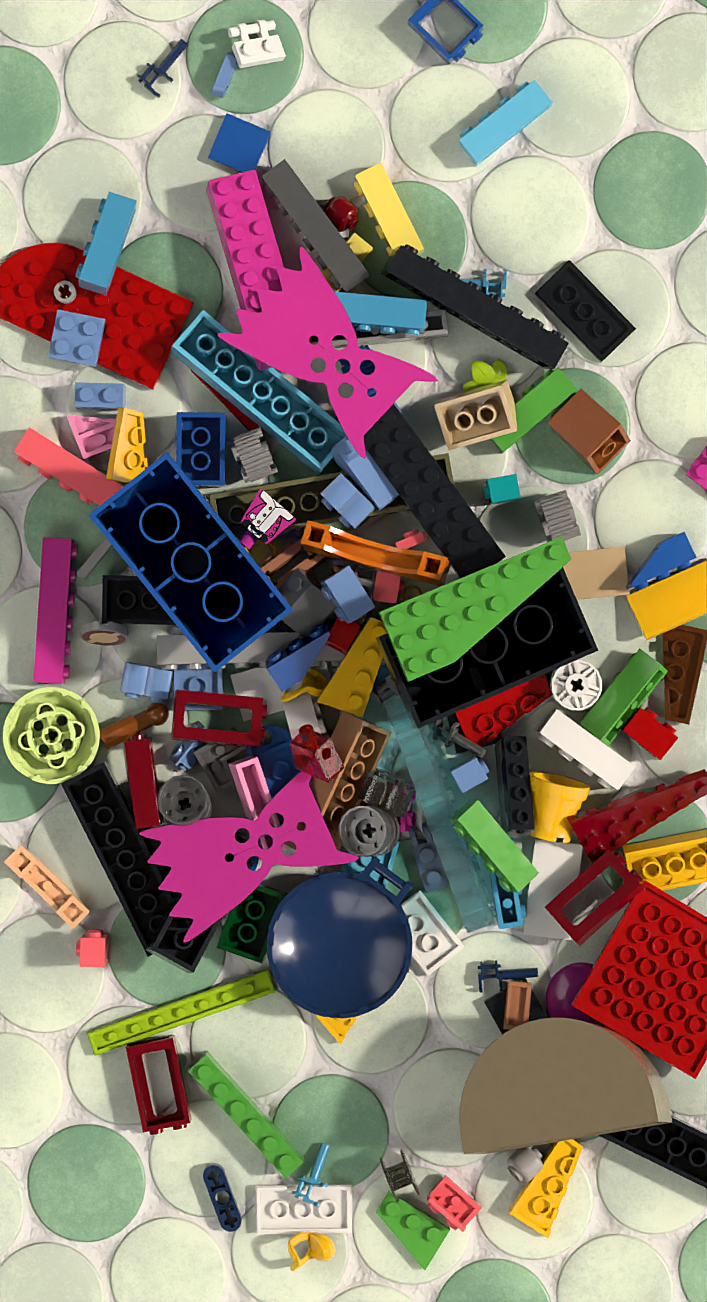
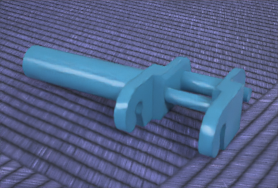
M483 269V280L459 278L464 282L468 283L471 281L481 288H485V292H482L489 295L492 293L501 299L505 297L503 289H506L507 270L503 271V282L489 283L486 281L487 269ZM488 286L500 287V292H488Z
M321 1143L310 1173V1180H306V1176L303 1175L302 1178L297 1177L300 1182L297 1190L292 1191L295 1194V1198L300 1196L303 1197L302 1201L318 1207L321 1206V1203L310 1200L309 1195L314 1184L323 1187L328 1186V1184L322 1183L318 1179L330 1148L329 1145ZM304 1183L309 1184L306 1195L301 1194Z

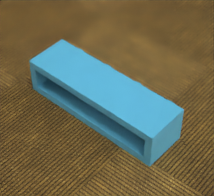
M535 80L530 84L528 81L524 82L516 89L518 93L511 99L509 96L504 98L497 105L499 109L492 114L488 111L478 120L480 122L479 125L473 129L470 126L459 135L461 139L458 145L475 166H478L552 106L553 102Z

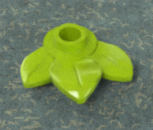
M500 359L496 360L492 366L483 361H472L471 373L474 380L466 382L462 388L464 391H469L506 380L508 375L507 367Z

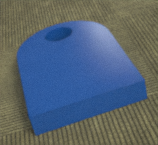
M264 725L261 728H265V731H269L272 734V742L268 745L260 742L258 748L247 747V755L258 757L271 799H273L306 766H303L300 757L295 753L296 747H294L292 737L287 730L277 725Z

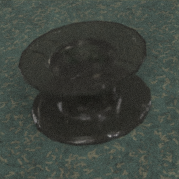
M400 1149L403 1162L388 1168L382 1157H380L382 1169L397 1203H399V1198L396 1190L411 1184L416 1193L420 1194L413 1172L402 1149Z

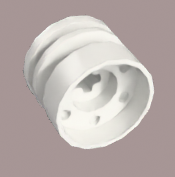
M576 660L552 671L549 679V688L552 698L560 706L570 710H584L591 707L599 699L602 691V679L598 670L592 664L583 660ZM580 679L582 689H576L573 692L571 690L573 688L572 684H570L571 681Z

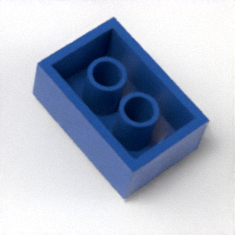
M177 412L176 463L195 487H226V413Z

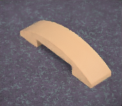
M20 845L4 861L7 866L20 878H23L48 902L72 929L90 912L81 900L23 845Z

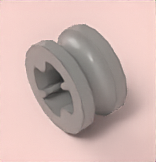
M69 281L57 283L54 288V295L59 302L67 304L76 298V288ZM65 286H69L71 296L69 298L66 296V299L61 298L60 288L63 287L65 289Z

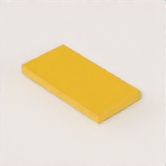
M707 560L626 596L646 640L707 614Z

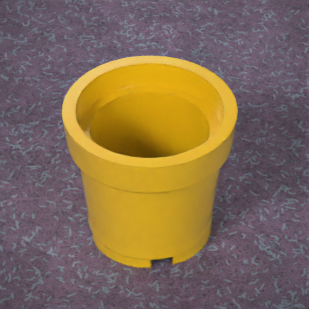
M539 771L530 772L535 829L530 835L547 841L556 842L558 837L564 838L563 843L571 842L573 829L566 817L572 815L576 818L578 817L582 802L587 799L590 785L559 774Z

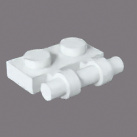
M262 19L257 20L254 24L246 25L245 23H240L236 27L228 28L229 37H238L239 42H234L232 46L239 68L284 60L286 55L279 36H269L268 31L275 30V22L273 20L265 21ZM257 33L259 38L249 39L248 34Z

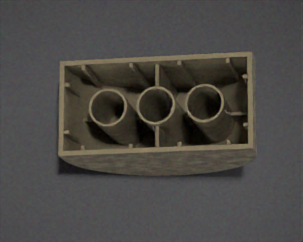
M545 1018L524 1023L507 1031L484 1050L465 1082L460 1103L459 1123L464 1154H489L672 1123L667 1093L660 1075L649 1058L633 1042L611 1029L570 1018Z

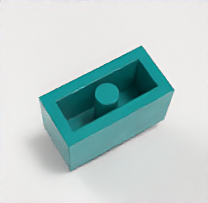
M516 474L487 479L486 485L482 487L484 500H489L490 505L515 501L521 498Z

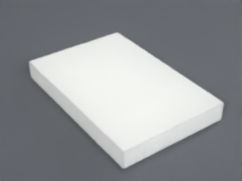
M421 890L401 904L412 933L411 957L426 976H429L465 946Z

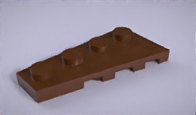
M680 625L663 633L664 668L668 671L664 676L665 720L690 724L707 647V630Z

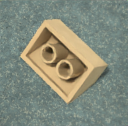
M507 379L441 398L434 404L448 450L517 431L515 402Z

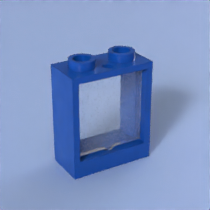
M427 0L408 19V25L448 64L453 60L457 63L466 54L464 49L470 43L472 45L476 44L483 36L481 31L484 25L458 0Z

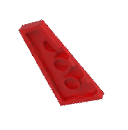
M543 674L455 714L464 736L482 747L487 742L495 739L504 729L515 724L516 720L524 714H528L552 696V693Z

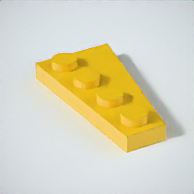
M369 618L316 702L363 717L383 658L375 639L387 633L382 621Z
M574 1139L554 1142L542 1160V1170L531 1181L526 1183L509 1208V1214L549 1239L554 1219L556 1220L559 1205L566 1194L567 1184L570 1176L573 1175L583 1146Z

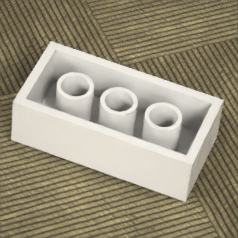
M553 708L537 730L541 734L539 737L541 741L551 748L555 744L560 748L558 752L570 762L573 759L580 763L577 766L589 776H592L593 773L599 777L597 782L610 791L612 788L619 790L635 768V766L555 708Z

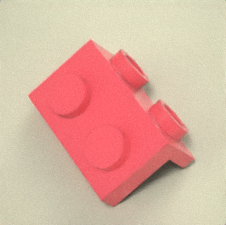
M415 529L403 534L405 539L395 544L397 548L407 549L429 539L425 531L420 533L419 529Z
M447 1175L427 1195V1201L429 1202L427 1206L437 1215L441 1212L447 1218L445 1222L455 1231L460 1229L464 1232L466 1225L482 1209L481 1205Z

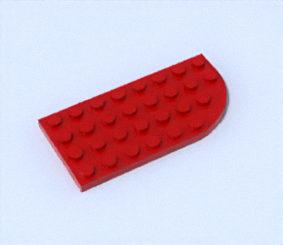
M44 243L25 248L12 255L0 266V319L51 342L57 310L103 318L106 322L97 364L154 390L171 354L172 345L177 341L194 302L117 266L107 295L79 287V278H76V272L79 264L84 265L86 256H83V250L63 243ZM69 281L74 285L77 294L71 303L64 304L56 299L54 288L57 283ZM65 286V289L63 287L60 288L61 298L66 299V296L68 298L71 296L69 286Z

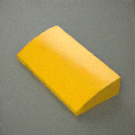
M707 829L622 846L624 859L627 861L625 864L626 868L629 871L634 869L643 880H646L662 891L707 882Z

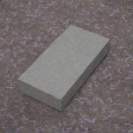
M106 537L77 572L81 579L86 581L113 547Z

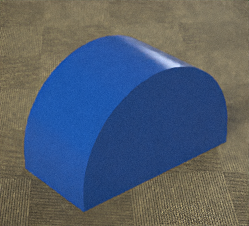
M168 452L88 515L214 672L218 671L293 611V608Z

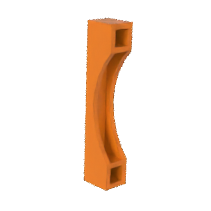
M309 520L301 540V545L306 551L440 587L445 585L451 565L448 558L444 556L376 543Z

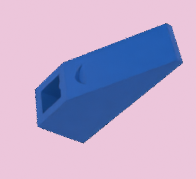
M685 531L655 546L626 585L627 590L634 587L638 591L648 586V580L654 577L659 581L670 576L669 570L677 567L678 571L691 566L690 561L697 557Z
M328 624L322 627L320 625L314 627L309 632V635L302 639L297 638L293 640L286 649L281 652L279 650L268 656L266 670L282 692L303 680L330 636Z

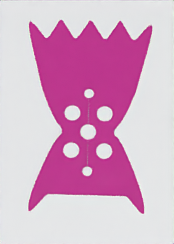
M300 247L302 270L295 271L278 266L276 269L282 291L257 288L262 312L256 313L237 309L236 312L242 327V334L218 333V336L230 345L281 372L303 380L326 384L330 402L343 430L357 453L365 459V433L414 381L436 382L438 380L431 373L403 360L377 351L360 349L354 328L342 303L313 259L303 247ZM313 335L317 336L318 344H311L309 338ZM336 335H343L347 339V346L342 350H337L332 346V339ZM314 358H322L326 363L325 370L320 373L314 372L310 366L311 361ZM339 359L348 360L350 363L349 372L345 374L338 373L335 369V363ZM364 360H370L375 365V370L370 375H364L360 371V364ZM342 383H349L353 387V394L349 398H343L338 393V388ZM369 388H374L376 390V395L374 397H369L367 395V390Z
M318 763L309 765L296 775L264 807L256 820L233 817L208 818L198 820L194 824L187 826L168 825L144 830L139 833L146 838L161 841L160 846L150 857L148 863L171 867L169 874L158 889L182 893L180 900L169 916L193 919V923L186 933L183 942L186 943L198 936L241 903L259 886L275 864L289 867L329 866L350 863L359 859L355 855L336 849L310 789L309 781ZM280 813L284 817V823L281 827L274 828L269 824V818L272 814ZM299 822L306 824V828L303 831L297 829ZM240 828H245L250 832V838L245 843H239L235 839V833ZM265 834L273 839V845L266 850L257 846L258 839ZM286 841H292L296 845V852L291 856H285L281 852V846ZM232 853L235 855L234 860L227 862L225 860L226 854ZM252 856H257L262 861V865L257 871H251L247 867V860Z

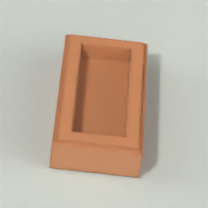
M507 981L503 1029L511 1030L529 1021L532 982Z

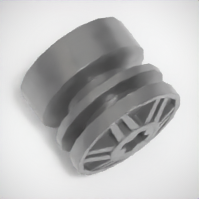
M187 775L174 776L166 781L159 790L157 798L158 808L168 825L187 826L194 824L198 820L211 817V798L203 784L196 778ZM189 802L191 808H186L184 811L182 808V804L187 805Z
M357 806L349 809L342 816L338 836L342 846L355 856H381L390 852L396 846L400 837V825L392 811L383 806ZM376 828V832L371 834V829Z

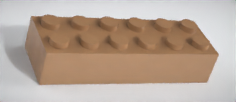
M345 711L342 712L337 722L336 728L309 785L338 851L341 847L338 833L342 816L349 809L360 805L392 732ZM304 822L297 824L299 831H303L306 828ZM292 841L283 843L296 850V845Z

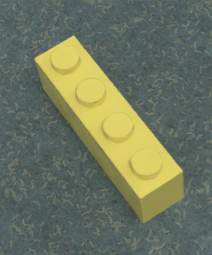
M380 162L355 175L356 182L353 183V186L359 197L364 196L367 202L364 208L369 218H375L378 224L375 226V230L379 238H385L389 246L385 248L388 256L390 257L394 248L400 245L405 246L406 244L417 249V255L423 253L424 247L382 163Z

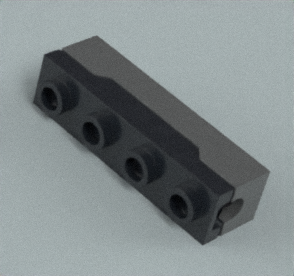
M503 736L495 744L501 828L511 838H525L535 830L526 736Z

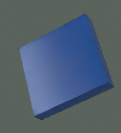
M226 113L208 159L241 173L256 170L271 132Z

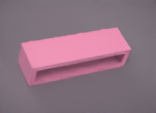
M248 756L231 762L228 765L246 818L256 820L264 807L272 799L258 757ZM276 813L272 814L269 818V824L274 828L281 827ZM262 835L258 839V842L261 843V849L266 850L273 845V839L269 835ZM282 844L281 851L287 849V845Z

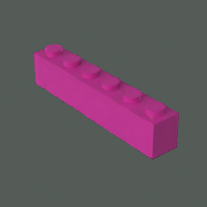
M43 537L33 682L65 684V679H69L70 665H66V656L71 655L72 643L68 641V631H72L73 617H69L70 607H74L75 593H71V583L76 581V569L72 568L73 559H77L78 545L74 544L73 539Z

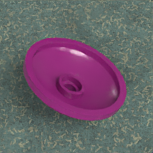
M576 962L562 967L554 974L546 990V1006L551 1018H570L605 1026L571 1006L594 964Z

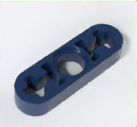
M211 1163L206 1166L203 1172V1179L221 1227L228 1232L236 1231L242 1221L240 1210L224 1168L218 1163ZM211 1169L221 1173L218 1175L219 1184L224 1182L225 1185L218 1186L212 1190L211 1187H215L216 1184L213 1178H208ZM219 1191H225L229 1194V1201L227 1203L220 1204L217 1202L215 1196ZM233 1205L234 1208L229 1209L231 1216L237 1217L233 1226L230 1223H225L227 1213L225 1210L221 1213L220 1209H226Z

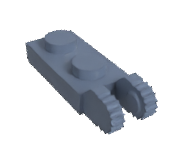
M425 822L422 823V830L427 842L418 844L417 835L413 827L408 832L425 891L428 893L447 887L449 884L435 840H432L428 824Z

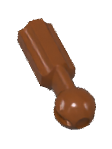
M152 703L148 706L147 710L134 716L130 715L101 729L100 737L106 749L112 748L130 739L129 736L138 735L141 731L152 726L163 725L169 718V711L163 703Z

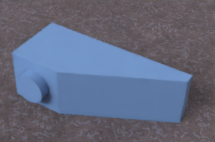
M348 437L332 447L334 461L379 510L399 496L366 449V457L364 459L354 449Z

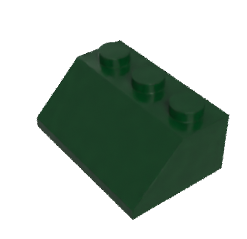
M259 884L250 895L229 911L217 948L262 964L267 955V935L272 916L280 902L287 895V892Z

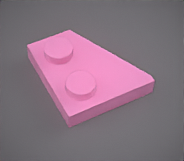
M67 416L84 460L111 450L116 419Z

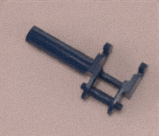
M180 39L159 65L158 69L154 68L155 65L153 63L151 65L147 63L148 68L142 75H137L138 81L140 83L143 81L145 83L144 87L157 98L161 95L155 92L152 84L159 76L165 77L172 83L173 78L169 77L166 72L188 44ZM151 71L155 72L156 75L148 82L146 77Z
M495 960V964L485 965L480 961V966H478V969H481V973H478L479 993H483L482 980L485 978L499 979V989L503 991L502 980L538 977V968L498 972V968H501V965L497 963V960ZM495 969L496 974L484 975V970Z

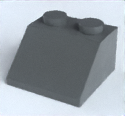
M296 568L278 589L293 608V611L285 616L282 621L302 637L309 635V632L314 627L322 626L336 607L332 600L328 601L321 591L323 586L312 572Z

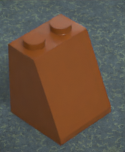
M582 389L577 393H573L568 398L567 403L560 410L555 411L547 422L552 431L597 475L631 441L621 423Z

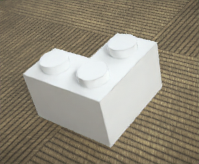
M310 693L283 702L295 747L299 746L303 751H305L304 749L308 750L307 753L314 758H308L303 753L299 754L303 766L320 762L330 741L329 734L324 735L327 732L322 718H318V716L322 715L319 703L313 702ZM300 734H306L308 742L303 741Z

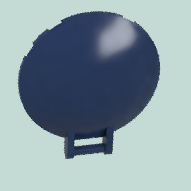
M374 856L361 875L349 872H330L309 878L293 888L276 908L267 935L269 966L281 990L289 999L304 1010L322 1017L352 1018L368 1013L384 1004L399 989L411 963L412 933L409 921L400 903L414 884L409 881L405 882L382 865L380 859ZM373 870L400 889L397 896L369 876Z

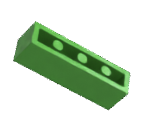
M559 367L555 371L552 369L547 370L540 377L543 381L536 387L533 383L522 392L524 397L520 401L516 402L514 399L517 431L490 439L502 454L577 390Z
M639 648L636 653L629 657L624 669L614 676L609 688L600 694L593 708L584 714L580 725L606 746H609L668 671Z
M469 800L450 818V821L454 824L452 826L454 831L460 837H465L469 842V849L475 855L481 856L485 861L483 863L484 867L490 873L496 874L500 879L498 883L505 891L519 893L539 874L479 800Z

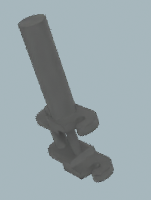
M443 718L433 723V740L439 739L443 741L446 748L450 747V745L452 746L454 741L480 758L486 754V749L458 733L460 723L455 722L450 731L443 728ZM442 731L447 734V737L441 735Z

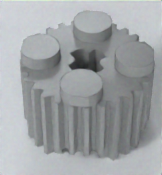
M260 427L233 437V440L230 441L235 460H241L239 462L240 471L245 483L249 481L254 482L278 472L276 464L272 460L271 450Z
M566 490L534 501L547 542L559 537H563L565 541L581 535L579 526L576 523L574 509Z

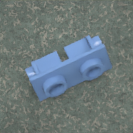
M198 721L196 725L191 726L194 728L209 729L206 728L200 721ZM182 741L181 744H177L174 747L169 759L176 766L186 771L197 760L193 754L196 747L200 748L206 743Z

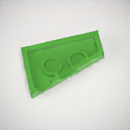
M391 1191L387 1192L376 1210V1213L421 1267L426 1270L449 1233L450 1228Z

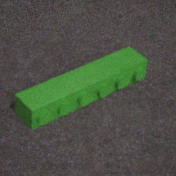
M208 1051L189 1067L188 1072L285 1178L304 1162L303 1155Z

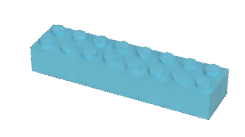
M203 310L172 345L171 353L319 476L334 458L332 447L347 437L341 424L274 368L258 371L255 358L222 340L218 333L230 332Z

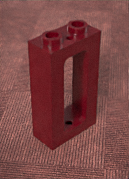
M177 689L174 697L171 740L258 748L260 742L264 743L265 728H261L262 718L266 719L267 704H263L264 698ZM191 703L250 709L252 711L251 730L246 733L186 727L184 725L185 705Z
M145 733L129 736L130 740L124 742L136 829L160 826L164 822L157 802L159 786L152 737L146 738Z
M608 849L544 907L579 946L644 889L640 883L643 880L634 869L629 871L624 866L627 861L618 851L613 854ZM608 867L614 868L623 878V885L578 925H573L562 913L563 907Z
M175 1035L127 1044L126 1052L143 1133L149 1132L150 1135L164 1132V1128L173 1127V1130L186 1128L187 1124L191 1123L192 1118ZM165 1050L177 1111L171 1114L156 1116L152 1107L142 1054Z

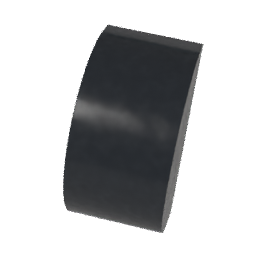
M563 567L457 661L409 682L405 678L388 634L386 633L375 638L414 729L424 727L599 651ZM480 649L482 660L476 657L473 650ZM468 668L478 669L486 687L485 691L476 690Z

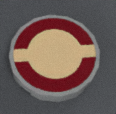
M92 621L81 626L80 638L87 643L95 645H121L128 640V629L115 622H107V625H101L99 621Z

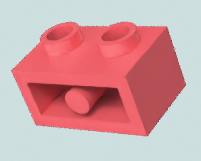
M377 571L372 600L396 604L398 595H403L405 581L400 580L401 576Z
M89 929L76 942V956H80V967L104 968L107 965L109 933H103V929Z

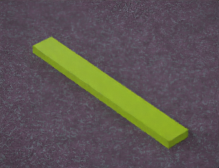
M269 969L89 1031L87 1036L94 1056L270 995L275 993L276 989Z

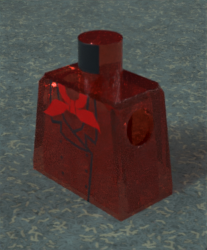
M310 724L299 728V734L290 743L295 768L330 783L345 768L332 740L328 736L315 732Z

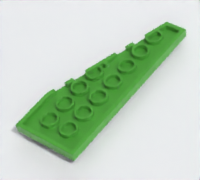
M563 537L549 541L378 612L407 682L457 661L571 560V556Z

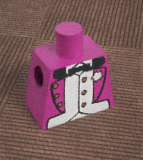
M260 489L240 522L247 530L240 537L239 541L248 549L258 539L267 545L297 519Z

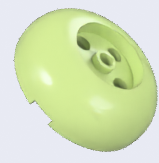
M46 687L27 693L15 703L4 723L3 743L10 762L23 775L36 782L58 784L83 773L90 766L98 751L100 728L94 711L82 697L67 689ZM61 715L67 718V724L64 726H60L57 723V719ZM36 721H41L44 724L41 731L34 729ZM52 730L57 732L55 740L49 737V733ZM65 739L72 741L70 749L63 748L62 743ZM42 744L47 745L49 748L48 753L45 755L39 752V746Z

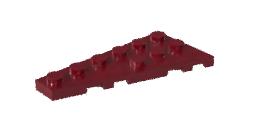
M703 769L680 777L676 783L665 786L663 783L655 786L656 790L649 793L640 791L609 802L606 808L597 811L595 808L586 810V815L577 818L572 815L566 817L588 858L594 863L608 849L611 852L638 835L645 833L656 824L665 821L681 809L686 808L699 798L706 796V770Z

